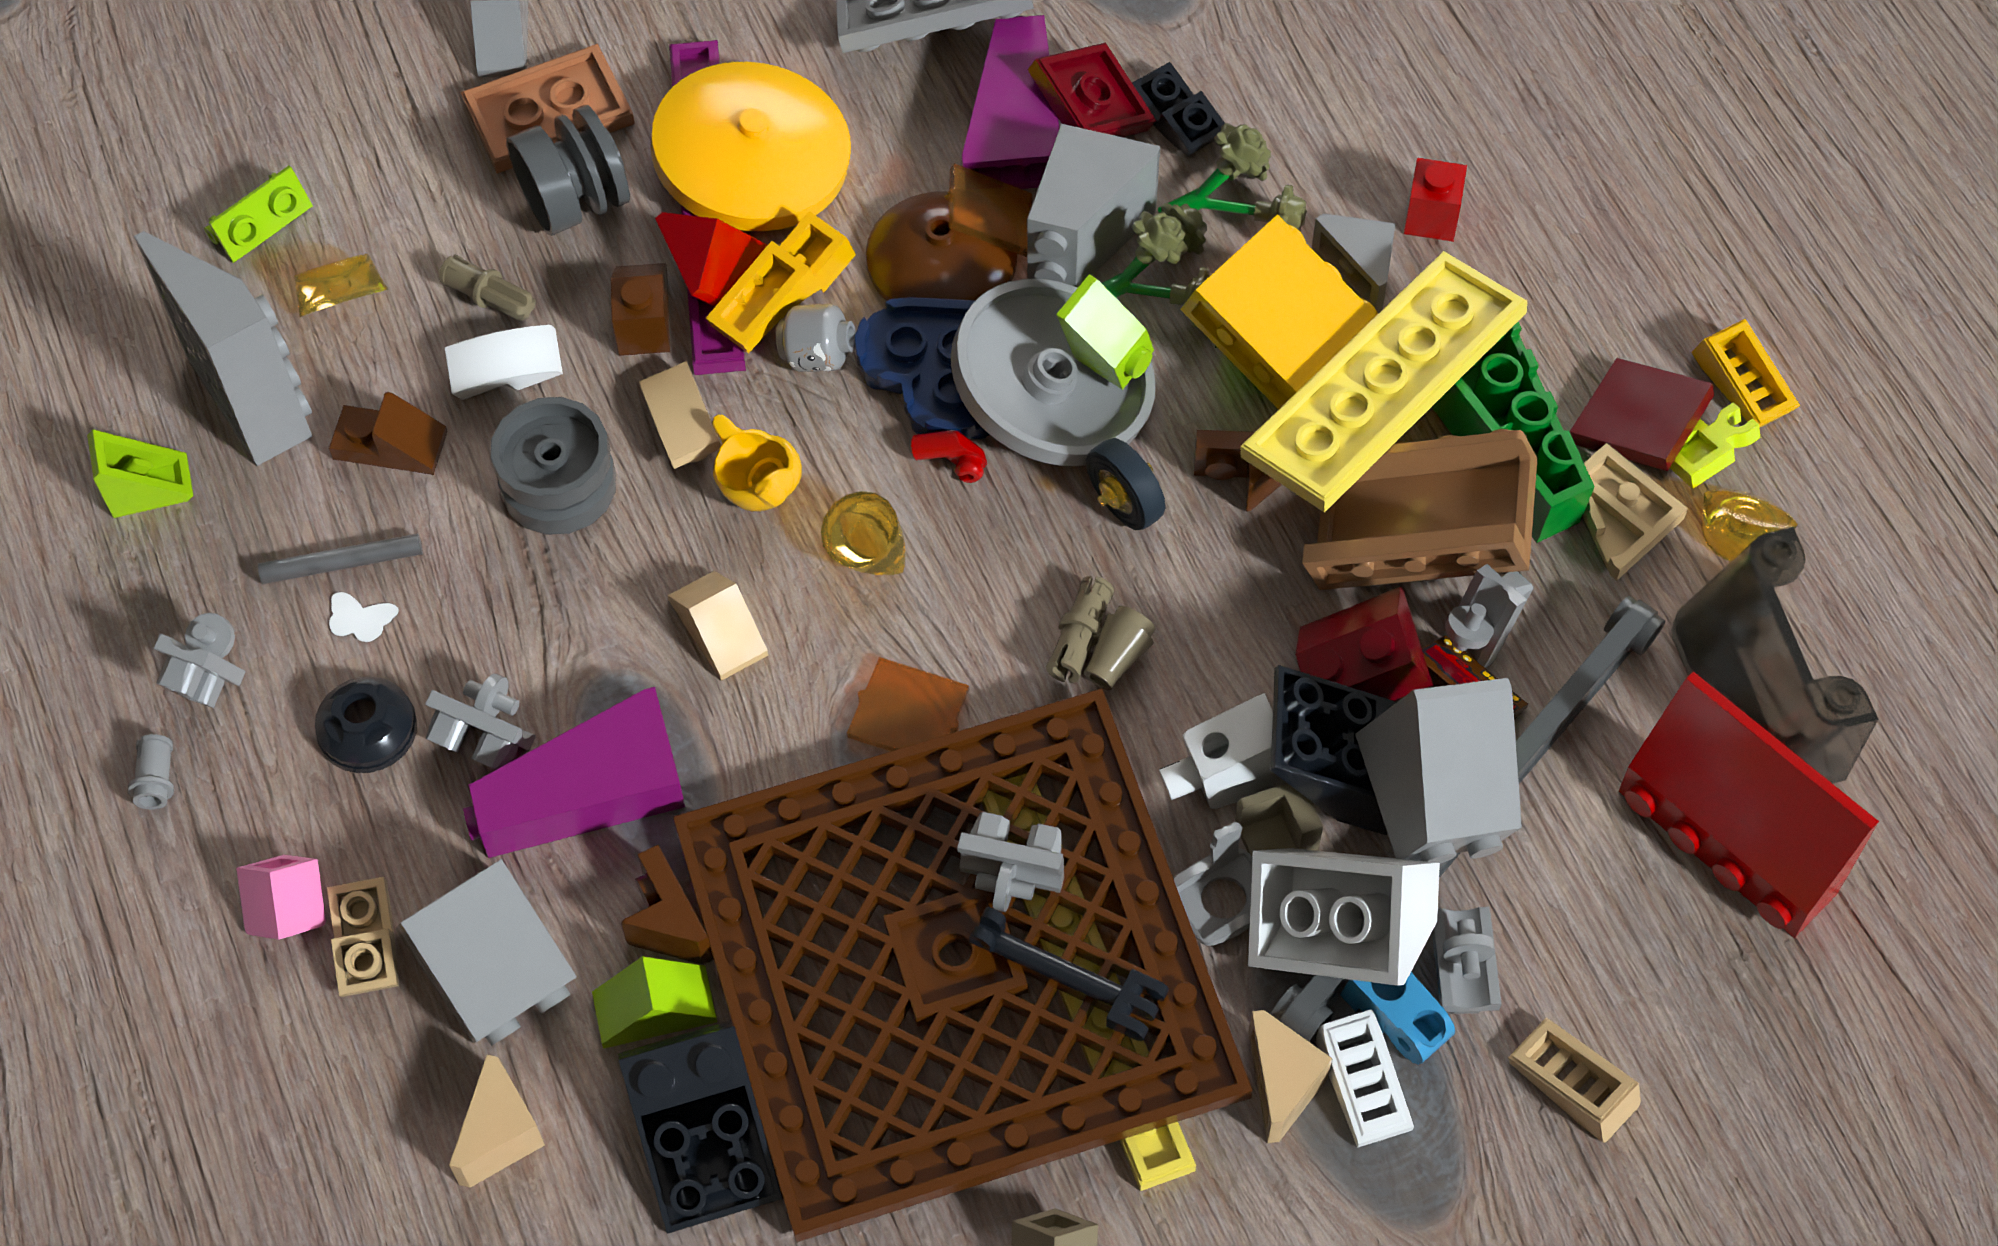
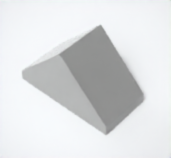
M471 0L478 77L507 76L527 69L528 0Z
M1331 214L1318 216L1315 219L1311 249L1323 261L1332 264L1341 274L1342 280L1360 298L1370 302L1378 313L1382 311L1395 223Z

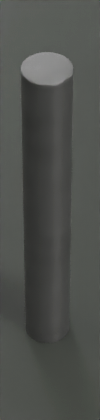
M413 534L258 563V572L261 583L267 584L422 555L423 552L419 534Z

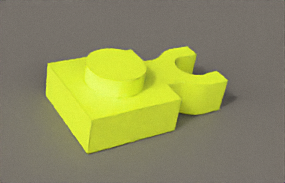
M1734 402L1723 408L1715 422L1709 426L1699 419L1670 469L1694 489L1735 461V448L1746 447L1760 439L1759 424L1754 419H1751L1743 426L1734 427L1741 422L1740 407Z

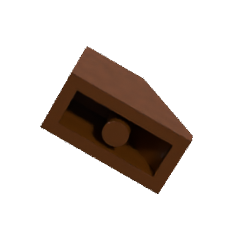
M666 263L615 267L611 276V313L619 356L670 352L668 274Z

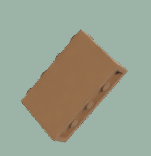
M1498 429L1490 433L1460 437L1446 435L1435 440L1409 443L1396 441L1325 513L1321 511L1317 543L1304 544L1302 564L1320 590L1474 576L1476 571L1486 564L1497 573L1529 570L1537 457L1524 432L1521 430Z

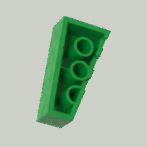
M1518 321L1431 408L1452 435L1455 436L1486 434L1498 429L1521 430L1524 432L1537 457L1532 538L1538 543L1580 523L1595 486L1570 432L1563 430L1556 415L1558 405L1551 391L1546 392L1537 374L1538 362L1532 350L1526 349L1520 337L1522 328Z

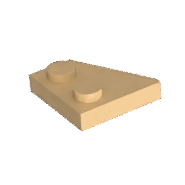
M1606 443L1584 462L1595 487L1584 511L1583 518L1610 576L1617 581L1684 520L1688 508Z

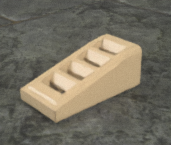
M1547 1017L1508 1057L1509 1063L1578 1124L1603 1143L1613 1136L1641 1103L1640 1088L1637 1081ZM1553 1044L1560 1049L1544 1067L1536 1063ZM1573 1060L1577 1066L1563 1081L1558 1079L1557 1076ZM1592 1077L1596 1082L1583 1096L1580 1095L1577 1091ZM1609 1093H1611V1095H1610V1096L1603 1102V1104L1598 1108L1597 1106L1605 1099V1097H1606Z

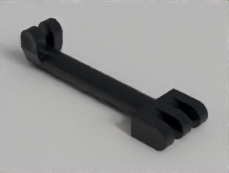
M986 907L980 917V925L974 927L969 937L970 943L1111 1006L1112 1008L1106 1017V1027L1137 1041L1144 1040L1149 1028L1141 1021L1130 1017V1014L1132 1013L1145 1020L1153 1021L1159 1008L1151 1001L1140 997L1142 993L1154 1000L1164 1001L1169 991L1167 985L1133 968L1124 985H1119L1006 933V917L994 908Z

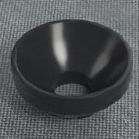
M360 677L338 685L321 702L315 717L316 738L324 756L333 765L349 772L371 773L395 764L406 754L412 746L417 733V717L408 696L396 684L377 677ZM366 699L376 705L373 716L365 722L352 723L344 718L346 708L356 700Z

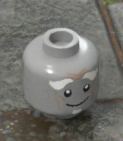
M835 305L794 306L787 312L785 319H781L778 322L776 328L778 354L782 360H787L794 371H836L845 363L848 352L855 350V326L852 321H846L841 309Z

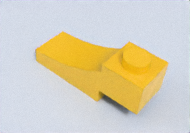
M809 211L780 246L773 241L767 245L706 319L714 329L749 354L760 340L786 316L792 307L799 305L819 290L824 293L856 254L846 236Z

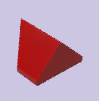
M661 212L655 218L690 294L713 306H716L767 247V244L717 218Z

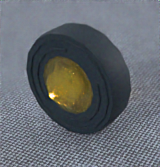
M1112 438L1101 442L1088 453L1085 460L1087 473L1094 489L1099 495L1097 498L1102 506L1106 505L1112 514L1125 526L1135 531L1143 530L1163 516L1166 509L1165 498L1159 482L1153 474V467L1146 463L1131 446L1122 440Z

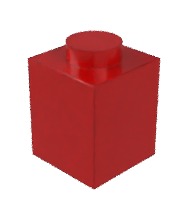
M1417 158L1404 234L1454 242L1467 165Z

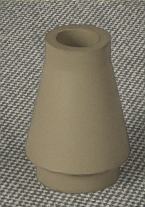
M1119 606L1114 614H1107L1084 675L1101 688L1112 690L1117 680L1153 645L1151 636L1156 630L1154 624L1147 617L1127 606Z

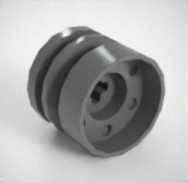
M582 105L573 109L572 117L574 124L566 115L561 114L555 117L554 127L557 142L553 143L543 128L538 125L506 138L508 155L522 192L539 224L550 236L582 222L579 199L582 197L593 212L598 215L607 212L606 198L616 207L622 206L630 200L629 186L619 150L612 136L589 105Z

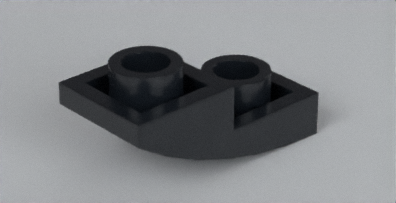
M1171 62L1132 82L1155 117L1156 122L1153 124L1155 128L1185 155L1189 156L1215 141V135L1221 132L1225 122L1202 91L1193 94Z

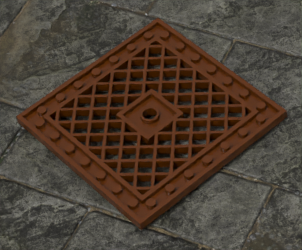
M1102 688L673 816L796 1242L1252 1098V1087ZM1067 761L1069 769L1059 763ZM1027 773L1020 787L1006 781V779ZM1042 774L1065 784L1056 803L1032 793ZM973 790L966 803L951 797ZM988 790L1011 800L1009 807L1003 815L1004 818L1010 820V831L1007 839L1019 845H1027L1030 832L1013 825L1023 807L1046 816L1047 819L1043 825L1057 827L1060 822L1083 833L1073 852L1061 847L1065 866L1061 892L1039 888L1034 889L1035 894L1047 899L1036 919L1013 909L1012 906L1017 898L1011 897L1007 911H1000L1006 917L1005 932L1010 934L1007 925L1009 923L1028 932L1024 941L1036 946L1041 938L1064 949L1065 951L1061 958L1069 962H1073L1077 955L1101 966L1098 975L1106 979H1110L1112 973L1127 979L1133 968L1167 985L1169 991L1164 1001L1154 1000L1155 1005L1159 1008L1158 1014L1161 1020L1155 1018L1153 1021H1148L1132 1013L1130 1014V1017L1144 1023L1149 1028V1033L1158 1036L1147 1058L1121 1046L1125 1035L1114 1030L1108 1040L1083 1028L1094 1007L1109 1013L1112 1008L1111 1006L969 942V937L974 927L980 925V917L986 907L993 908L994 893L975 889L977 877L975 874H970L964 885L940 874L951 855L961 859V853L957 849L961 833L966 831L970 823L975 824L979 814L984 812L978 808ZM1076 791H1078L1087 817L1067 809ZM919 806L912 819L897 813ZM934 807H938L958 817L947 836L925 826ZM865 822L858 836L843 830L844 828ZM881 823L904 833L893 852L870 842ZM810 839L803 852L788 846ZM827 839L849 849L838 869L816 859ZM916 839L939 849L928 869L905 858ZM1094 839L1105 867L1084 858ZM773 855L795 865L784 885L762 876ZM862 855L884 865L874 885L851 875ZM755 856L751 865L747 868L745 858ZM807 872L830 882L819 902L796 892ZM897 872L920 882L909 902L886 892ZM1076 872L1101 882L1091 902L1066 891ZM843 888L865 898L854 919L831 909ZM932 888L949 895L924 903ZM754 889L775 898L764 918H762ZM1112 889L1116 895L1123 917L1102 908ZM788 905L810 915L799 936L776 926ZM878 905L894 912L883 916L888 935L867 926ZM1058 905L1083 916L1073 936L1048 925ZM823 921L846 932L834 953L812 943ZM1094 922L1120 933L1109 953L1084 942ZM769 939L790 948L779 970ZM858 939H862L882 949L870 970L847 960ZM1130 939H1132L1142 968L1120 959ZM950 943H963L971 949L972 954L970 958L962 965H947L939 958L941 950ZM803 955L826 965L815 987L792 977ZM894 956L904 986L883 977ZM839 972L862 983L851 1004L827 994ZM1024 974L1046 984L1035 1005L1017 997L1028 993V983ZM784 989L806 1000L795 1021H793ZM875 989L899 1000L887 1022L863 1011ZM1057 990L1083 1001L1072 1022L1047 1011ZM1141 993L1140 997L1145 998L1146 995ZM988 1005L979 1022L962 1014ZM819 1006L843 1017L831 1039L807 1029ZM910 1007L912 1008L917 1027L932 1023L923 1040L899 1029ZM1002 1007L1027 1018L1016 1040L991 1028ZM855 1024L879 1035L867 1057L843 1046ZM947 1024L972 1035L960 1057L935 1046ZM1039 1024L1064 1035L1054 1057L1028 1046ZM800 1041L823 1052L811 1074H809ZM891 1041L915 1052L903 1075L879 1064ZM983 1041L1008 1053L997 1075L972 1064ZM1075 1042L1101 1053L1091 1075L1065 1064ZM1169 1042L1173 1056L1160 1059ZM835 1059L859 1070L847 1092L823 1082ZM927 1059L952 1070L940 1093L915 1081ZM1020 1059L1046 1071L1034 1093L1008 1081ZM1113 1059L1132 1068L1104 1077ZM871 1076L896 1088L883 1111L859 1099ZM964 1076L989 1088L977 1111L952 1099ZM1057 1077L1076 1085L1048 1095ZM816 1094L839 1105L827 1128L823 1121ZM908 1094L932 1105L920 1129L895 1117ZM1001 1094L1020 1103L992 1112ZM851 1112L876 1123L863 1147L839 1135ZM944 1112L963 1120V1122L935 1130ZM888 1130L906 1138V1140L878 1148ZM832 1148L850 1157L835 1161Z

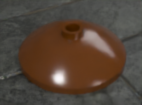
M927 192L902 200L879 218L869 235L866 246L867 270L875 289L886 301L908 297L976 301L990 289L1012 281L1017 266V244L1013 230L1007 220L999 211L985 201L959 192ZM936 234H946V235H944V236H937Z

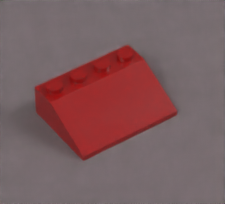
M1694 671L1684 680L1629 764L1619 792L1625 797L1627 804L1633 811L1640 816L1650 817L1668 832L1671 841L1680 850L1698 857L1712 869L1714 876L1724 887L1740 892L1757 907L1759 914L1767 923L1775 928L1784 929L1793 938H1796L1839 893L1879 823L1875 817Z

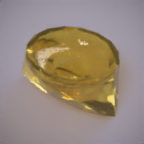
M368 253L294 275L300 317L348 300L388 290Z
M1714 489L1704 493L1702 521L1704 538L1707 545L1716 555L1731 563L1742 565L1762 563L1777 552L1798 525L1790 513L1779 505L1758 495L1732 489Z
M859 491L847 494L832 504L824 516L821 537L823 547L833 560L861 573L873 575L903 573L905 567L903 530L897 514L888 500L876 493Z

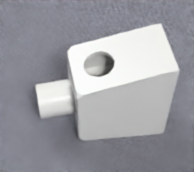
M1265 693L1190 728L1183 734L1189 757L1159 769L1171 800L1202 788L1209 807L1217 809L1236 803L1241 798L1287 783L1271 771L1273 711Z

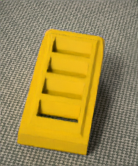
M1746 319L1703 339L1691 352L1702 370L1731 403L1734 402L1740 407V414L1747 422L1754 419L1761 428L1796 410L1800 406ZM1730 349L1737 355L1731 359L1725 354ZM1744 364L1749 372L1739 376L1735 368ZM1758 380L1763 387L1750 393L1746 385ZM1771 395L1777 403L1761 410L1756 402Z

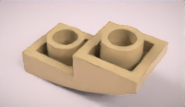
M687 361L639 381L674 469L687 463L698 462L710 453L719 450L721 446L719 437L713 428L711 417Z
M384 877L327 887L334 934L331 944L339 996L345 997L399 986L395 937L387 880Z

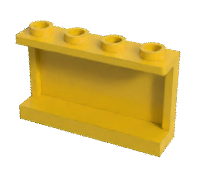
M1278 214L1207 278L1180 309L1278 410L1378 314L1370 302L1360 298L1342 280L1341 274L1332 264L1323 261L1306 244L1301 232L1294 226L1287 224Z

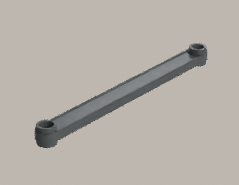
M1629 595L1618 605L1604 627V631L1608 633L1606 637L1516 740L1519 784L1629 654L1634 651L1641 656L1652 645L1666 620L1658 615V611L1642 600L1637 601ZM1456 853V857L1439 865V878L1460 853ZM1315 975L1304 989L1296 983L1282 996L1270 1015L1313 1044L1316 1041L1318 1028L1331 1021L1334 1012L1329 1007L1340 996L1349 979Z

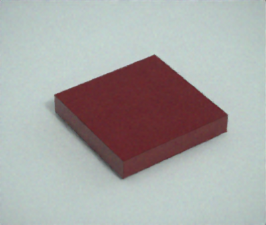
M1106 42L1037 58L1027 69L1062 124L1118 137H1127L1148 131L1156 122L1155 117Z
M1616 358L1571 428L1570 434L1575 445L1598 451L1607 443L1627 460L1668 471L1714 397L1713 383Z

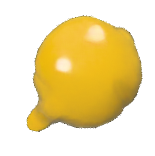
M716 415L713 418L712 425L722 444L714 460L713 477L722 494L736 506L751 512H762L781 505L798 486L802 476L801 460L796 449L785 438L770 435L758 429L742 430L736 427L724 415Z

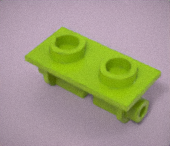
M288 165L279 173L269 175V180L218 216H211L208 222L209 225L204 228V231L214 244L221 243L229 259L234 263L313 207L292 167Z

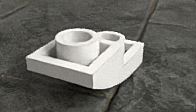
M552 325L530 326L495 332L445 347L451 392L461 400L505 384L520 390L563 374L556 330Z

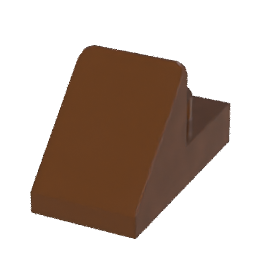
M385 392L379 410L343 405L329 451L333 460L434 475L448 431L446 426L394 393Z
M1197 430L1194 476H1208L1216 480H1228L1233 477L1246 478V512L1251 511L1282 485L1241 458L1240 446L1255 432Z
M657 844L637 854L643 875L635 878V882L648 908L625 918L621 922L626 942L637 948L702 965L712 961L713 956L709 938L659 845Z

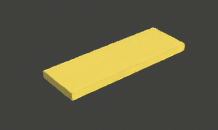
M1443 251L1240 446L1241 458L1325 513L1527 313V300Z

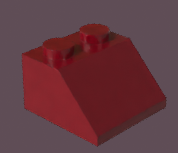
M1401 587L1300 627L1295 653L1300 672L1393 701L1406 696L1413 690L1433 686L1405 593Z

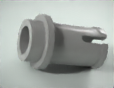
M144 735L141 737V740L138 739L136 741L135 779L131 780L128 784V794L133 797V803L137 807L155 810L165 807L167 800L174 795V785L169 781L173 742L162 735Z

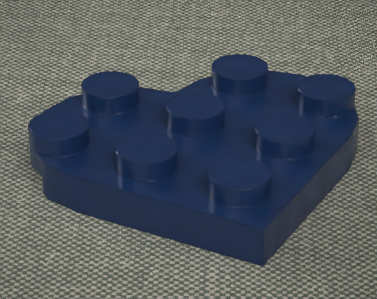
M916 297L890 299L885 302L886 308L873 313L868 320L863 317L859 323L855 334L857 364L864 374L865 383L875 390H886L902 394L904 411L910 419L912 430L916 434L956 430L968 439H983L990 435L978 424L964 405L957 391L951 368V350L955 333L966 312L975 301Z

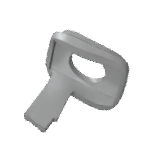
M1233 822L1230 826H1224L1222 829L1215 830L1212 843L1210 844L1211 855L1194 863L1173 878L1195 938L1205 946H1213L1225 942L1250 928L1253 857L1250 853L1239 848L1242 826L1238 822ZM1219 879H1226L1237 883L1243 889L1246 896V904L1243 910L1236 916L1228 919L1210 915L1204 909L1201 901L1204 888L1211 882Z

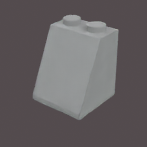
M1061 124L1027 219V279H1047L1079 287L1089 274H1095L1136 234L1131 226L1135 221L1139 220V215L1144 211L1149 212L1153 216L1157 208L1160 146Z
M1509 678L1413 690L1355 734L1396 859H1421V861L1441 864L1456 857V853L1467 851L1471 859L1481 858L1502 850V840L1522 828L1513 696Z
M502 859L405 919L395 929L472 1043L486 1037L491 1046L521 1027L515 1017L536 1005L540 1013H543L571 995L565 985L577 977Z

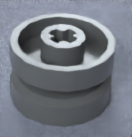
M564 397L537 398L517 406L500 421L491 438V462L498 479L502 499L510 516L525 528L546 535L570 534L590 526L607 511L616 493L615 466L610 454L608 435L599 416L583 403Z

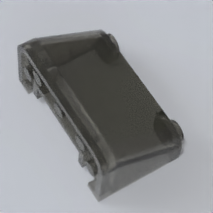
M1794 527L1765 533L1750 543L1681 606L1675 616L1671 632L1688 676L1694 671L1833 784L1846 781L1872 733L1878 717L1868 694L1853 679L1844 676H1828L1814 680L1775 592V587L1794 582L1801 575L1806 561L1804 549Z

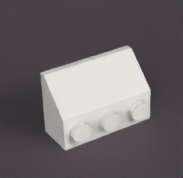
M1294 848L1253 851L1248 966L1397 986L1404 985L1437 923L1440 863Z

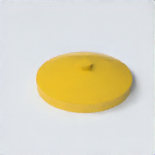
M729 62L712 65L680 80L668 91L656 110L651 135V157L655 171L669 194L679 204L697 216L717 218L738 230L771 231L797 225L809 211L815 215L823 211L838 195L846 179L851 154V141L847 123L842 113L821 88L790 70L757 62Z

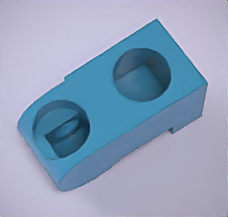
M1412 972L1405 984L1399 986L1349 979L1340 994L1355 1012L1359 1009L1363 1012L1373 1010L1382 1033L1385 1032L1396 1049L1412 1063L1422 1064L1455 1034V1026L1448 1013Z

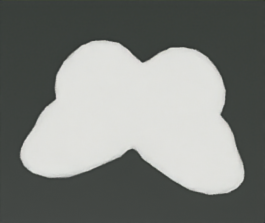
M337 592L331 598L333 615L329 620V626L331 631L337 636H346L353 633L359 641L370 642L381 635L383 626L387 625L398 614L399 609L390 603H381L362 608L361 604L350 594Z

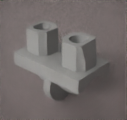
M1488 564L1484 565L1476 571L1459 606L1449 613L1445 622L1446 631L1444 635L1453 641V646L1457 650L1465 651L1469 649L1478 663L1484 668L1488 667L1495 661L1533 591L1532 584L1518 571L1498 574Z
M205 613L197 616L186 629V646L169 636L159 634L154 649L168 657L156 684L177 692L178 695L214 708L224 682L240 686L246 672L223 659L234 645L235 633L231 623L215 613Z
M499 674L490 675L483 685L473 680H469L466 683L463 694L475 699L474 708L434 690L431 691L425 704L436 710L430 722L426 736L427 740L458 753L470 726L478 728L484 732L471 759L496 770L511 762L518 747L529 751L536 736L496 718L499 711L513 716L519 707V700L507 696L509 687L507 678Z
M981 812L971 833H961L957 849L961 853L960 871L977 875L975 889L994 893L993 908L1006 912L1011 897L1031 901L1035 888L1060 893L1064 881L1061 830L1057 827L1043 824L1032 825L1026 846L1007 842L1010 820L1001 815Z
M1478 907L1462 911L1438 908L1437 923L1432 930L1440 1005L1450 1014H1475L1480 1011H1499L1501 996L1490 907Z

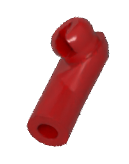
M950 430L912 436L911 449L916 461L946 457L956 465L955 473L961 481L973 483L982 478L984 474L983 468L987 465L985 453L982 448L961 432Z

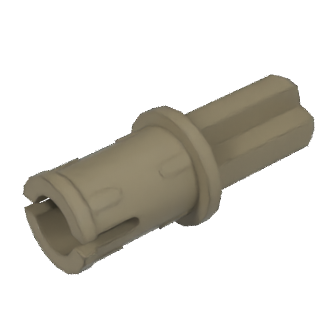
M456 254L453 257L449 256L441 266L439 272L440 282L447 287L468 295L473 299L474 304L481 308L491 306L519 321L528 319L531 311L535 309L536 301L532 298L531 293L502 279L501 273L495 269H482Z

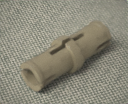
M1086 576L1082 579L1070 612L1065 613L1059 623L1058 628L1061 630V634L1046 665V670L1053 678L1061 682H1065L1069 670L1071 671L1068 677L1069 682L1074 683L1079 680L1090 648L1097 644L1102 630L1100 628L1102 618L1114 595L1112 584L1101 577L1096 576L1092 589L1090 588L1093 581L1092 576Z

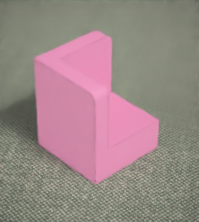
M281 855L236 868L244 928L248 935L280 940L325 925L326 919L317 859Z

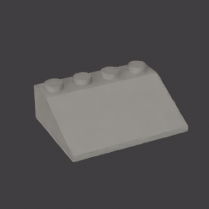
M144 231L135 235V241L186 359L256 466L313 437L305 418L312 413V410L298 387L301 385L300 378L286 357L290 355L289 349L275 327L278 324V320L263 295L254 298L241 279Z

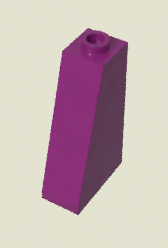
M1044 15L995 19L962 152L964 194L1039 188L1059 132L1057 115L1027 70L1035 59L1050 56Z
M655 687L647 688L469 784L473 806L463 808L471 841L482 839L487 856L491 858L684 808L685 803Z

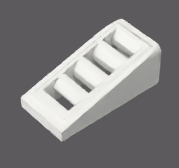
M1367 1010L1321 1025L1318 1028L1315 1042L1321 1051L1332 1058L1328 1075L1357 1148L1412 1131L1414 1125L1374 1011ZM1360 1040L1364 1041V1044L1342 1051L1339 1049V1047ZM1370 1059L1374 1066L1352 1074H1348L1346 1070L1347 1066ZM1381 1083L1383 1090L1359 1098L1355 1097L1354 1090ZM1389 1104L1392 1111L1391 1114L1366 1122L1363 1121L1362 1112Z

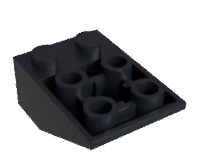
M1278 665L1274 668L1271 771L1337 821L1387 835L1388 832L1355 734L1397 703V701Z
M732 1020L618 1053L620 1068L667 1234L783 1199Z

